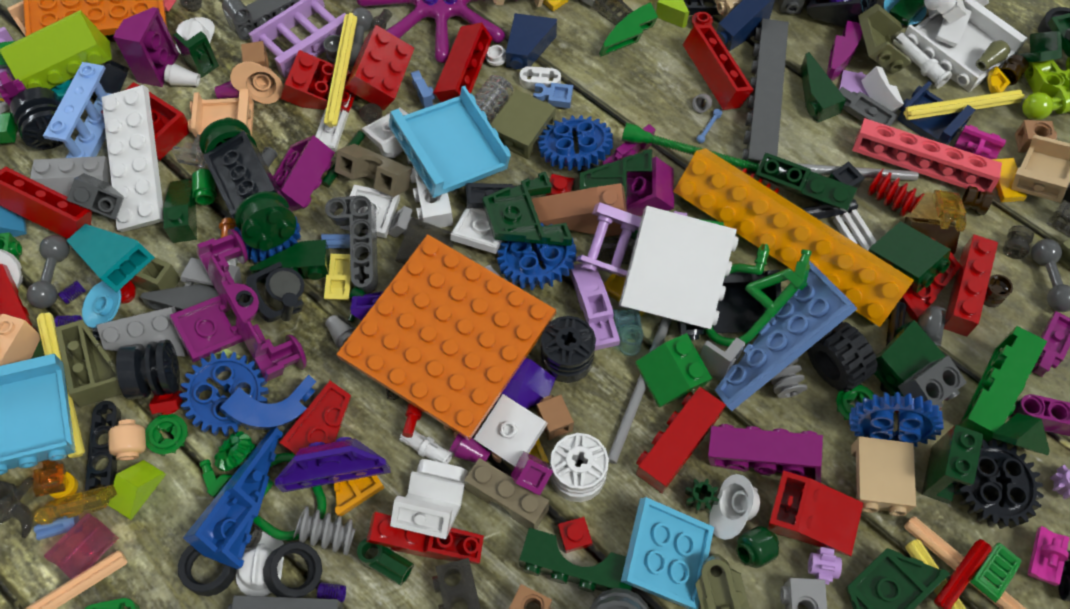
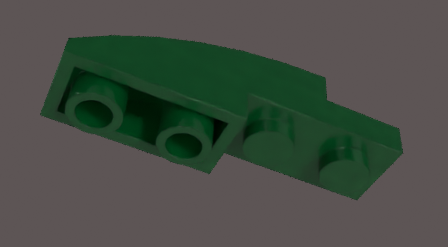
M766 152L756 172V176L818 204H826L848 212L857 192V188L814 173L810 168Z

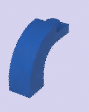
M308 375L288 398L273 404L261 403L238 387L220 407L219 411L233 422L246 428L256 430L279 428L294 421L307 409L299 401L306 402L316 391L312 386L317 381Z

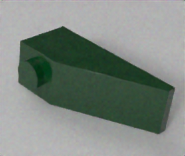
M806 53L800 68L805 107L808 113L819 123L839 115L846 102V98L811 53Z
M192 179L172 181L169 185L163 207L164 230L173 243L197 240L196 202L192 196Z

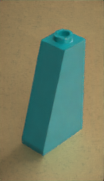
M84 224L66 240L95 274L116 293L155 258L137 240L88 224Z

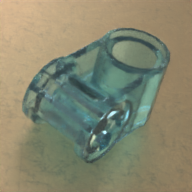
M613 309V319L620 339L619 349L626 356H635L640 352L643 342L640 312L634 309L620 311ZM626 339H634L636 342H628Z

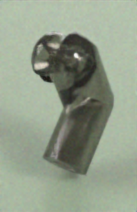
M384 9L379 16L372 19L371 27L374 28L375 25H378L385 30L387 22L393 16L388 9Z

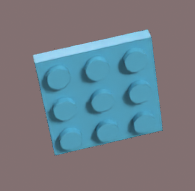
M647 497L640 498L621 582L685 608L698 609L700 601L695 583L702 575L703 562L709 557L714 527Z

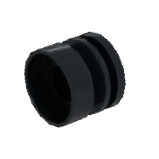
M35 87L21 91L13 97L9 105L10 113L17 125L22 140L33 149L47 150L64 144L61 141L45 139L43 137L61 102L57 93L48 88Z
M573 316L558 317L548 323L543 330L541 338V363L543 369L555 377L556 381L564 383L576 382L587 376L592 368L596 344L594 330L586 321Z
M160 340L159 343L149 342L146 348L142 344L121 346L118 349L116 357L117 379L122 394L127 400L148 398L151 392L155 396H162L164 393H177L180 384V369L176 350L170 340Z

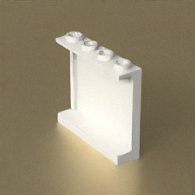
M963 0L965 9L972 12L956 47L935 39L944 19L941 13L933 18L927 17L915 27L910 24L905 32V36L930 59H937L939 65L945 71L952 73L951 79L970 92L988 77L991 68L995 66L1000 68L1006 61L1005 59L986 71H981L977 68L976 61L992 42L998 40L1006 42L1010 47L1009 57L1020 51L1027 37L977 1Z
M646 206L643 210L619 307L634 309L695 325L706 330L711 329L712 325L715 326L719 318V311L716 308L718 301H722L726 287L722 285L724 277L728 276L731 271L732 262L729 261L731 251L734 252L738 244V237L735 236L737 229Z

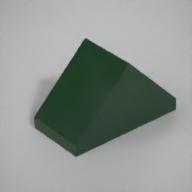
M1017 413L993 433V439L1026 450L1049 455L1050 450L1043 422L1040 418Z

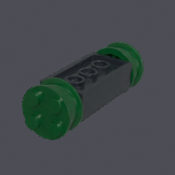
M230 117L212 122L201 133L199 146L231 216L235 219L238 229L241 231L244 242L250 247L262 251H267L283 244L295 233L296 218L289 209L287 200L283 197L257 148L249 128L242 121Z

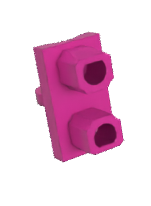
M965 125L954 147L989 159H996L1006 140L994 133L989 134L978 130V127Z
M1043 526L1037 528L1027 575L1054 586L1060 585L1064 562L1068 560L1069 556L1067 548L1070 537L1053 533Z

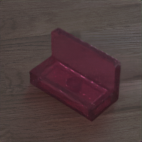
M87 513L44 557L57 565L72 579L90 568L119 537L102 521Z

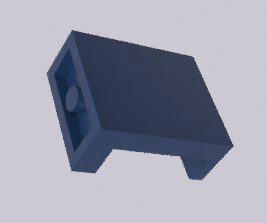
M928 81L923 87L919 85L915 89L910 100L908 98L904 100V104L899 108L901 113L897 120L924 138L948 145L968 123L976 109L967 105L961 112L907 120L903 114L906 107L943 101L929 91L933 83Z

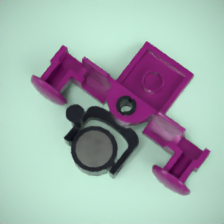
M228 229V236L217 240L213 238L197 244V255L219 296L170 315V320L192 362L201 360V358L208 357L212 353L215 354L244 341L266 382L283 375L284 368L293 364L300 370H303L307 365L306 355L296 337L290 334L286 335L285 343L273 347L270 339H265L258 324L253 326L250 322L254 319L257 312L267 322H274L278 319L289 321L293 314L302 312L304 305L302 301L304 291L302 276L291 268H282L283 265L281 262H278L249 275L246 279V285L238 284L231 277L228 271L229 264L227 263V261L237 258L241 264H245L248 260L246 246L237 231ZM266 279L264 288L265 300L270 306L279 309L278 311L270 309L265 304L257 289L256 283L258 281ZM231 308L237 317L235 326H231L225 315V312L230 311Z

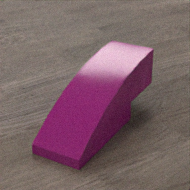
M847 21L842 35H836L827 69V75L832 81L846 69L853 58L863 34L860 23Z

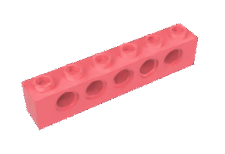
M866 118L862 122L852 149L854 152L965 189L971 185L977 187L978 191L992 192L1001 175V162Z

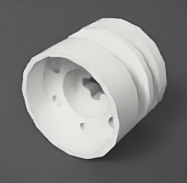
M582 433L567 435L557 442L551 454L550 467L553 472L550 479L553 488L559 496L568 501L584 502L591 500L600 493L605 484L609 458L606 448L598 439L589 434ZM578 460L583 461L580 467L575 466Z

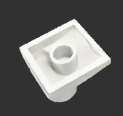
M398 108L403 116L408 114L403 109ZM389 113L363 127L362 131L379 147L382 156L395 158L404 150L389 127Z

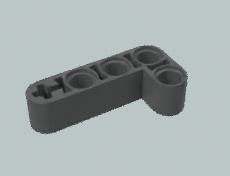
M224 0L222 9L229 26L241 40L250 39L249 33L300 0H257L247 6L241 0Z
M365 196L331 198L325 205L326 214L337 226L350 225L351 281L356 288L364 290L366 294L372 293L378 285L375 208ZM361 207H368L366 212L358 213ZM343 208V212L340 215H334L337 209ZM368 229V233L365 236L358 237L360 231ZM362 253H369L365 260H359ZM364 273H365L366 276L368 277V279H365V281H364Z

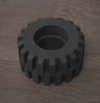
M842 321L807 350L810 361L817 373L824 381L838 391H851L877 371L876 367L878 365L872 346L858 329L847 322Z

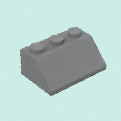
M106 156L36 159L33 161L30 179L67 197L74 178L83 173L105 181L112 186L110 166Z

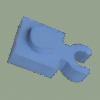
M419 70L411 72L412 84L417 91L423 108L433 106L435 94L432 87L427 86Z
M536 83L535 92L541 93H533V97L541 101L548 100V103L554 107L570 108L573 85L551 83V87H546L544 84Z

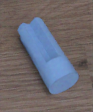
M321 234V240H326L328 248H350V234Z
M74 513L36 524L34 526L36 539L42 540L79 530L80 519Z

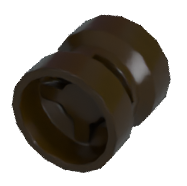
M1018 54L1011 55L1006 59L1004 65L999 68L1009 79L1010 83L1008 86L1016 84L1021 75L1028 69V61L1025 57Z
M969 185L962 197L960 207L966 210L974 209L976 213L985 215L991 206L994 193L989 191L981 192L978 191L977 187Z
M992 275L989 279L984 305L995 308L1002 304L1005 298L1012 293L1013 284L1011 280L1004 275Z

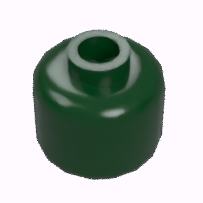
M757 526L739 536L736 552L742 563L753 568H760L777 558L779 555V540L772 531L765 527Z

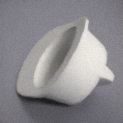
M190 18L181 22L176 32L187 41L201 31L207 36L210 43L215 26L207 18Z
M731 475L724 480L717 496L719 499L718 505L712 506L709 515V525L714 527L713 534L717 538L727 540L737 536L747 520L755 517L760 509L758 489L753 487L751 482L743 475Z
M258 530L250 534L252 535L250 543L246 545L242 560H244L243 566L240 569H236V582L240 590L247 596L265 597L272 593L264 582L263 568L265 561L273 550L284 545V543L269 536L264 531ZM282 557L277 566L278 577L280 580L282 576L284 557Z

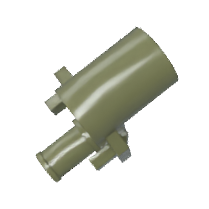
M710 555L703 562L702 575L695 583L701 609H750L741 573L731 569L728 561L721 555Z

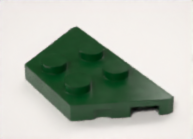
M886 548L846 587V591L853 609H915L950 573L947 570L924 564L923 561L903 556L897 551Z

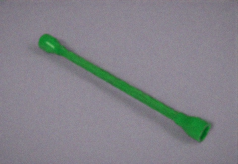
M627 122L621 141L632 144L652 143L686 154L689 153L690 155H694L697 150L702 149L696 148L693 145L682 144V142L670 141V139H665L664 137L653 136V134L643 130L638 125ZM711 151L735 167L746 168L753 172H757L759 168L757 163L754 164L751 161L748 162Z

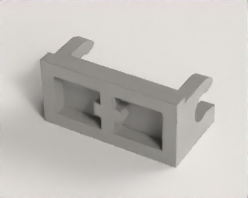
M190 258L181 275V282H186L185 286L193 285L194 282L214 286L200 259ZM229 265L228 271L234 282L242 284L240 267Z

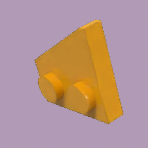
M378 476L334 483L336 514L338 516L345 515L383 490L385 487Z

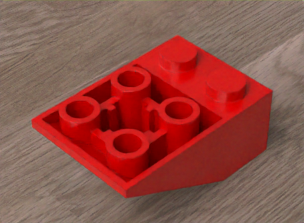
M299 50L284 84L281 99L302 108L325 110L335 65ZM351 71L347 72L345 86L351 74ZM345 88L340 110L341 112L344 110L349 113L356 95Z
M783 470L768 530L817 547L834 549V552L851 557L864 503L811 478Z

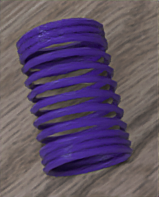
M76 280L69 287L67 286L65 290L60 291L58 295L68 305L70 301L72 302L74 298L76 299L78 295H82L86 290Z
M80 315L56 316L54 319L55 326L58 327V319L59 326L65 325V320L66 324L67 320L69 324L70 322L72 323V320L73 322L82 320V317Z
M323 582L319 584L317 599H335L336 597L340 602H344L346 586L337 585L336 587L335 584Z

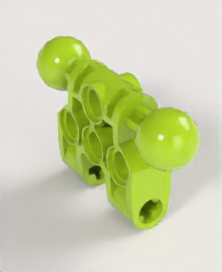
M1070 57L1066 60V71L1061 70L1054 60L1028 62V69L1024 74L1033 93L1023 101V114L1030 120H1043L1053 110L1057 114L1070 113Z

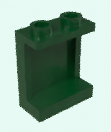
M901 221L868 250L914 280L912 291L918 293L924 287H929L934 278L939 273H944L951 263L949 260L950 248Z
M915 320L900 326L896 330L897 335L879 354H876L878 366L874 375L892 396L896 392L903 396L898 388L900 384L930 362L945 357L939 347Z
M954 425L931 448L921 495L949 504L953 500L955 490L953 481L968 486L974 484L983 434Z

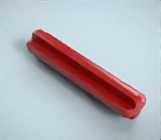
M982 539L973 544L935 598L934 604L940 609L952 608L991 552L992 547L990 544Z

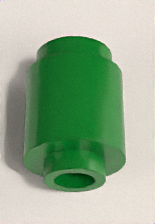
M199 169L192 174V196L195 202L200 205L212 204L217 197L216 182L208 169Z

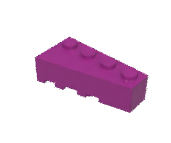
M720 424L719 426H711L708 458L710 466L743 472L748 471L750 467L754 468V471L760 473V475L771 476L776 472L783 473L784 470L812 478L821 483L823 435H818L813 431L792 433L780 428L767 431L755 426H748L743 429L734 428V426L729 424Z

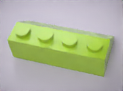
M81 10L0 49L15 80L19 79L20 82L22 81L27 89L35 87L51 89L74 78L82 62L101 65L112 59L110 41Z

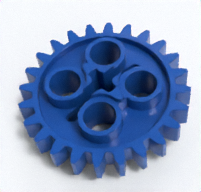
M572 115L570 120L562 117V122L555 120L554 126L547 125V130H543L542 135L539 136V152L541 157H544L545 162L551 161L552 167L559 164V169L568 166L569 171L573 167L581 170L583 165L590 168V163L598 165V159L605 161V155L611 154L610 149H613V133H611L610 127L606 128V123L600 124V119L592 121V116L583 119V115H580L578 119H575ZM573 131L577 132L578 154L574 150Z
M573 240L571 246L532 243L536 253L532 251V246L528 242L506 241L507 243L500 244L502 250L497 251L499 256L497 261L501 274H504L505 278L511 280L514 285L520 282L521 289L527 284L530 285L531 290L535 288V285H539L542 290L546 283L553 287V280L562 282L561 275L569 276V269H574V262L577 260L576 246ZM538 258L542 261V266L544 269H542L539 265Z
M222 351L220 359H217L212 353L211 361L207 362L204 358H201L203 366L192 365L195 373L185 374L189 383H181V387L187 392L179 394V397L182 400H186V402L181 404L183 410H189L185 414L187 419L195 417L192 422L194 427L202 424L201 430L203 433L212 428L213 436H216L219 430H222L225 437H227L229 429H233L235 433H238L239 426L241 425L233 422L228 417L218 415L220 407L228 398L225 395L221 396L218 389L208 383L207 379H212L224 392L229 391L230 395L238 387L251 389L249 395L253 399L268 404V400L262 395L268 394L269 390L266 387H262L267 382L264 378H259L262 375L259 369L254 370L256 367L255 361L247 364V357L245 355L240 360H237L236 352H233L231 357L227 358L225 352ZM224 371L231 373L227 380L222 381L218 379L219 374ZM205 390L212 391L211 397L207 400L199 399L201 392Z
M896 392L894 396L884 393V397L874 394L872 400L863 398V403L856 402L855 407H851V413H849L850 430L855 431V436L914 443L915 447H918V442L928 444V439L936 440V435H941V430L944 429L942 411H939V406L932 405L931 400L923 402V396L914 399L911 393L905 397L901 396L899 392ZM894 411H899L897 431H893Z

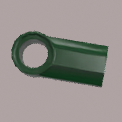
M367 538L362 540L357 547V555L366 568L373 569L399 586H402L410 576L414 564L385 546L366 542ZM369 549H378V554L375 558H365V554Z

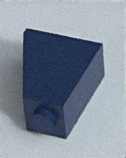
M742 0L719 22L717 34L729 51L753 37L756 27L761 26L763 18L770 19L775 0Z
M515 13L506 49V68L522 70L525 67L532 66L556 38L557 19Z

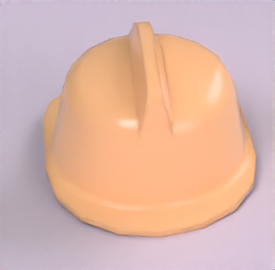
M242 62L237 64L231 71L230 80L233 87L238 91L239 89L249 88L252 99L262 104H271L281 98L283 83L270 68L254 62Z

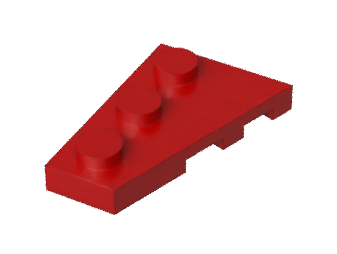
M951 252L949 257L951 261L950 266L944 273H939L929 287H924L918 293L912 291V283L900 299V302L906 304V311L916 322L922 312L935 301L941 290L961 267Z
M329 381L279 442L280 445L296 455L300 448L309 447L311 443L324 442L327 444L335 442L349 406L351 395L332 381Z

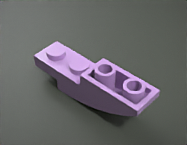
M582 263L575 264L574 269L569 270L580 308L583 310L586 322L594 330L596 337L595 350L618 346L620 339L613 319L614 312L597 268L596 271L582 268Z

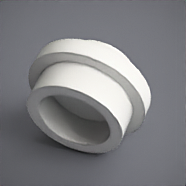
M500 45L489 47L486 54L487 63L492 66H499L505 63L506 50Z

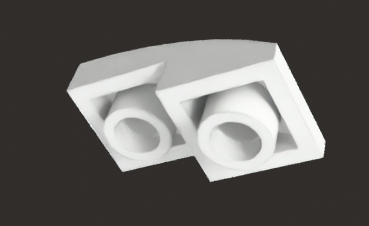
M965 9L967 14L952 24L944 18L935 39L956 47L963 35L972 11Z
M876 66L861 80L869 97L895 113L904 104L897 86L889 84L883 67Z

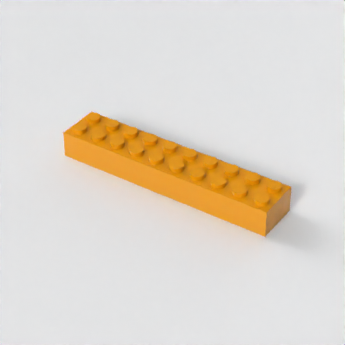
M706 148L695 152L673 191L717 221L724 222L726 227L737 229L736 233L758 248L762 244H768L769 255L795 271L797 261L799 262L802 255L801 250L812 251L810 261L856 306L857 313L881 327L914 281Z

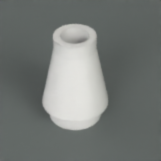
M174 63L173 65L168 64L166 66L164 80L171 86L198 87L200 74Z

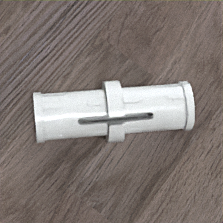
M415 430L412 438L404 437L402 434L399 440L416 450L421 457H427L433 461L449 464L452 459L453 453L439 446L430 436L425 437Z

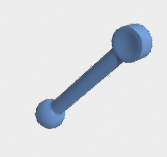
M720 109L713 111L712 119L702 134L696 138L698 143L705 141V136L715 120L721 117L722 111Z

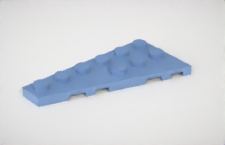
M810 260L808 284L803 290L798 289L780 311L763 327L753 344H748L744 349L745 355L740 362L730 368L716 387V393L731 411L857 310L856 306Z

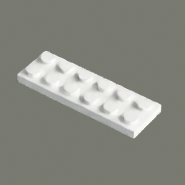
M141 85L103 96L101 98L111 184L114 189L124 196L116 218L117 230L126 232L163 222V200L149 89Z

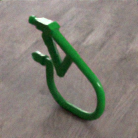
M762 244L758 248L757 258L754 261L756 265L735 263L732 264L729 274L743 272L761 275L764 267L767 265L766 261L770 252L768 244ZM801 250L802 255L799 262L797 261L795 272L787 268L751 282L746 286L745 290L764 306L766 310L744 335L738 337L745 344L750 342L798 289L803 290L806 287L812 251ZM790 281V284L774 301L761 291L780 282ZM713 327L708 330L704 329L707 336L719 345L729 347L735 340V338L720 336Z
M251 443L252 447H250L247 457L256 448V445L254 443ZM293 453L277 454L275 461L271 463L270 467L279 463L290 462L295 455ZM203 460L199 465L203 470L202 476L207 487L206 492L212 498H215L233 475L222 474L217 478L211 467L210 460ZM270 479L268 481L264 496L274 485V483ZM322 486L312 487L317 500V509L320 510V519H323L327 507L325 493ZM259 515L254 518V525L277 540L294 541L299 539V534L293 539L295 530L282 531Z

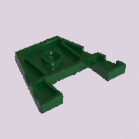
M647 149L641 153L624 157L621 160L581 172L580 190L621 183L624 186L627 207V173L652 172V149ZM635 230V233H632L630 238L636 240L638 230Z
M546 172L539 173L538 177L533 180L527 178L521 181V185L512 189L506 187L483 197V207L494 240L562 246L572 245L573 239L567 223L541 226L530 196L551 193L552 185Z

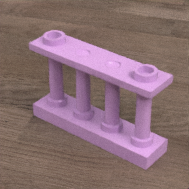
M300 0L251 31L249 36L251 42H264L265 47L276 56L274 59L278 71L285 78L289 75L299 50L317 57L325 52L323 43L328 36H341L345 13L335 18L324 8L323 0ZM317 12L328 24L318 29L307 18ZM299 23L311 33L310 36L302 41L290 30ZM283 35L294 46L283 52L272 40Z
M599 202L594 206L592 212L593 215L598 216L597 220L599 223L588 256L580 255L576 261L581 262V267L587 270L596 271V268L626 278L628 271L621 269L620 266L631 234L635 233V230H639L642 217ZM613 221L621 224L622 232L611 265L598 261L597 258L608 225L612 224Z

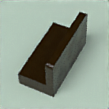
M905 217V224L951 249L952 254L956 253L961 230L960 225L954 221Z

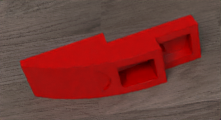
M379 512L372 514L366 542L391 547L390 550L422 557L462 563H480L484 535L451 527L447 538L442 539L390 526L391 515Z

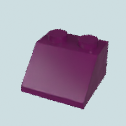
M658 157L652 158V172H628L627 212L636 216H642L646 206L665 211L674 209V169Z

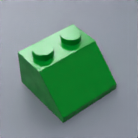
M687 333L663 343L635 362L659 408L687 396L690 391L692 393L695 392L699 386L703 388L712 379Z

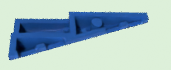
M277 427L270 429L184 535L183 539L203 556L235 569H240L243 566L244 560H242L245 547L250 543L252 537L250 535L254 518L258 517L269 481L268 471L271 463L275 461L276 454L274 452L278 439L283 434Z

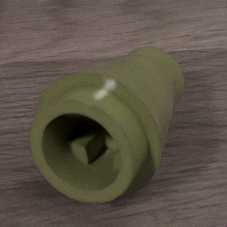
M1002 40L992 42L976 61L977 68L981 71H986L988 68L1007 59L1010 53L1009 45Z

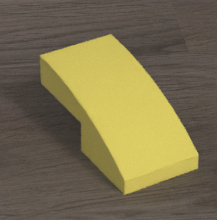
M330 254L329 274L326 275L324 299L350 301L349 296L353 288L350 273V254Z

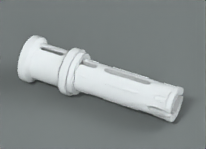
M904 33L896 37L898 41L896 39L893 40V44L921 69L920 72L923 76H927L935 83L934 86L937 89L949 81L952 73L945 71L939 65L937 59H930Z

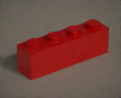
M482 22L460 27L433 92L440 102L460 96L462 86H465L469 93L472 92L492 41V36Z
M711 24L694 25L682 44L722 109L741 108L752 93V86Z
M6 166L0 170V206L67 239L84 224L91 225L92 210L67 201V196Z
M973 234L963 247L959 260L961 267L956 272L946 311L945 330L967 337L979 324L998 242Z
M700 386L694 394L691 391L687 394L682 402L683 409L680 413L675 411L666 423L669 427L664 433L661 430L657 433L651 442L654 445L649 453L644 451L636 462L638 465L636 475L662 494L707 435L711 426L721 416L726 404Z

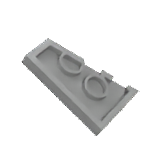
M175 306L96 325L103 350L118 351L121 346L142 344L146 348L149 342L159 343L160 340H170L174 345L177 356L185 357L188 355L170 320V315L176 313Z

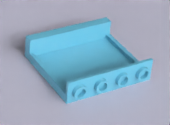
M465 86L461 87L460 96L403 116L399 109L390 111L389 127L433 198L463 187L467 183H473L504 171L508 167L511 157L509 148L503 145L497 130L492 128L485 112L480 110L476 104L475 97L468 92Z
M50 354L0 366V475L7 473L8 469L16 467L30 468L36 466L37 462L48 459L50 461L62 460L68 454L76 453L63 362L55 354Z

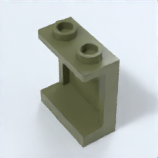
M875 4L858 15L868 56L891 74L901 71L904 67L911 64L910 58L897 49L892 42L891 36L902 30L901 23L879 4Z
M516 89L490 125L497 130L503 145H506L511 152L529 159L533 154V144L548 123H554L556 107Z

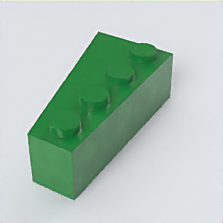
M1016 326L995 347L959 426L982 433L983 440L986 442L991 441L993 433L1005 424L1006 419L1015 410L1017 405L1015 402L1025 388L1026 381L1047 341Z

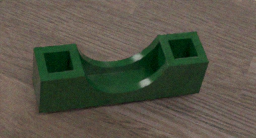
M533 528L528 529L519 559V566L524 568V572L534 576H539L540 573L551 576L550 579L560 584H567V581L576 583L579 589L591 593L595 590L604 592L613 588L629 589L631 591L632 586L621 582L626 556L610 552L597 565L590 567L577 566L570 563L561 554L557 545L556 535Z

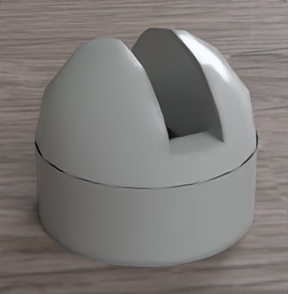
M707 94L697 95L692 102L693 108L699 113L709 110L712 105L711 97Z

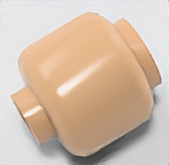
M132 419L118 421V425L108 431L109 453L116 456V460L120 461L138 459L139 455L146 450L145 428L135 424V420Z

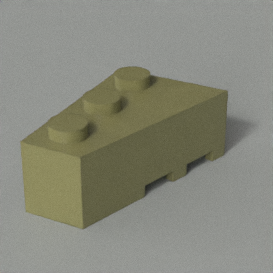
M83 320L55 327L68 392L76 404L82 407L121 395L122 391L117 379L116 366Z

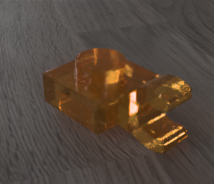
M48 459L43 461V468L34 470L33 491L36 497L66 491V470L64 464Z

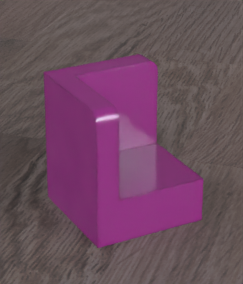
M523 451L511 476L516 484L540 496L553 470L545 461Z

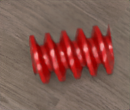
M883 168L871 183L868 195L872 196L877 192V201L885 197V206L893 203V211L902 208L900 216L903 217L908 213L911 214L925 194L922 193L916 197V188L908 192L907 182L901 187L898 186L900 178L898 177L894 181H890L892 173L889 172L887 175L882 176Z

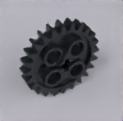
M995 439L989 442L982 440L974 484L968 486L957 481L952 482L955 485H959L960 488L954 494L963 496L959 504H968L970 506L967 511L968 514L978 513V522L987 518V525L989 527L997 524L999 529L1007 526L1014 528L1019 524L1028 522L1029 518L1036 516L1034 510L1042 506L1036 501L1044 497L1042 493L1037 491V489L1043 487V484L1035 481V478L1040 473L1031 471L1034 462L1026 464L1024 460L1027 454L1024 453L1018 456L1016 454V446L1008 450L1007 443L1005 442L997 445ZM983 492L986 493L988 499L985 498Z

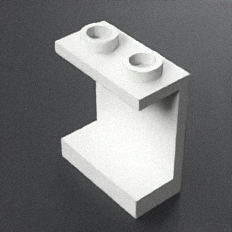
M412 471L406 497L397 496L394 500L390 526L446 539L461 508L465 483Z

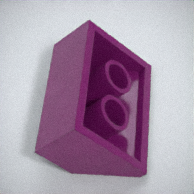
M152 7L124 19L115 31L114 39L138 83L163 87L166 66L168 64L173 65L179 53L159 9Z
M314 135L292 144L273 174V178L292 212L301 208L304 209L309 205L312 199L310 197L312 192L320 186L323 173L332 165L331 159L335 152Z

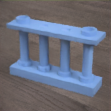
M81 63L43 134L45 139L64 143L69 150L66 158L95 157L106 138L104 117L101 113L103 110L101 97L110 95V93H106L99 82L106 69L103 65ZM93 92L97 95L94 104L90 100ZM84 110L88 114L85 122L80 118ZM76 128L79 133L74 141L71 135Z

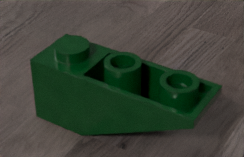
M326 240L300 241L251 266L250 271L254 274L281 262L282 268H291L297 271L303 279L319 280L329 274L330 250ZM266 279L260 280L258 282L265 283Z

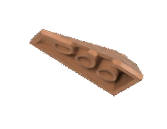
M621 183L531 199L540 224L543 223V225L548 226L550 224L567 223L569 230L595 235L599 223L597 220L598 216L592 214L597 203L601 202L627 212L624 186ZM612 221V224L608 225L605 237L621 235V224Z

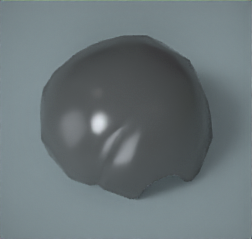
M930 306L922 312L917 323L937 346H941L946 315L942 311H946V309L939 306Z

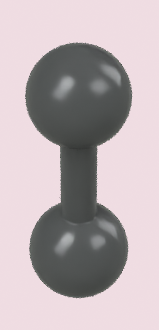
M362 7L355 8L351 12L357 16L355 39L349 65L352 67L363 45L364 32L368 31L373 25L371 12Z
M58 235L48 236L41 241L39 251L46 260L41 280L31 284L27 290L28 302L39 309L49 308L56 302L58 292L55 286L51 284L57 262L66 259L70 251L68 242Z
M1042 239L1032 247L1031 256L1037 264L1046 266L1053 288L1047 295L1048 305L1057 312L1070 311V286L1063 284L1056 265L1062 255L1061 246L1054 240Z

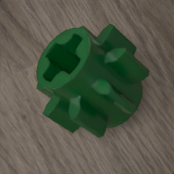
M694 479V488L686 487L685 494L691 496L687 499L686 506L692 505L696 508V514L699 510H706L709 514L711 512L710 504L718 505L719 499L713 496L717 493L718 487L712 488L708 484L709 479L700 483ZM700 492L705 494L704 500L698 498Z

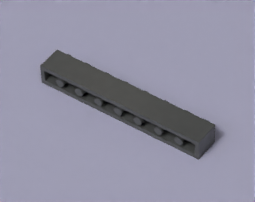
M763 18L761 26L756 27L754 40L758 42L754 44L752 57H756V60L752 61L751 73L754 74V77H751L750 85L753 91L752 95H749L747 108H751V110L747 112L745 126H749V130H745L743 144H747V149H743L741 158L748 162L751 161V163L754 162V164H759L762 161L765 152L774 156L778 154L789 22ZM747 170V173H754V174H756V172Z

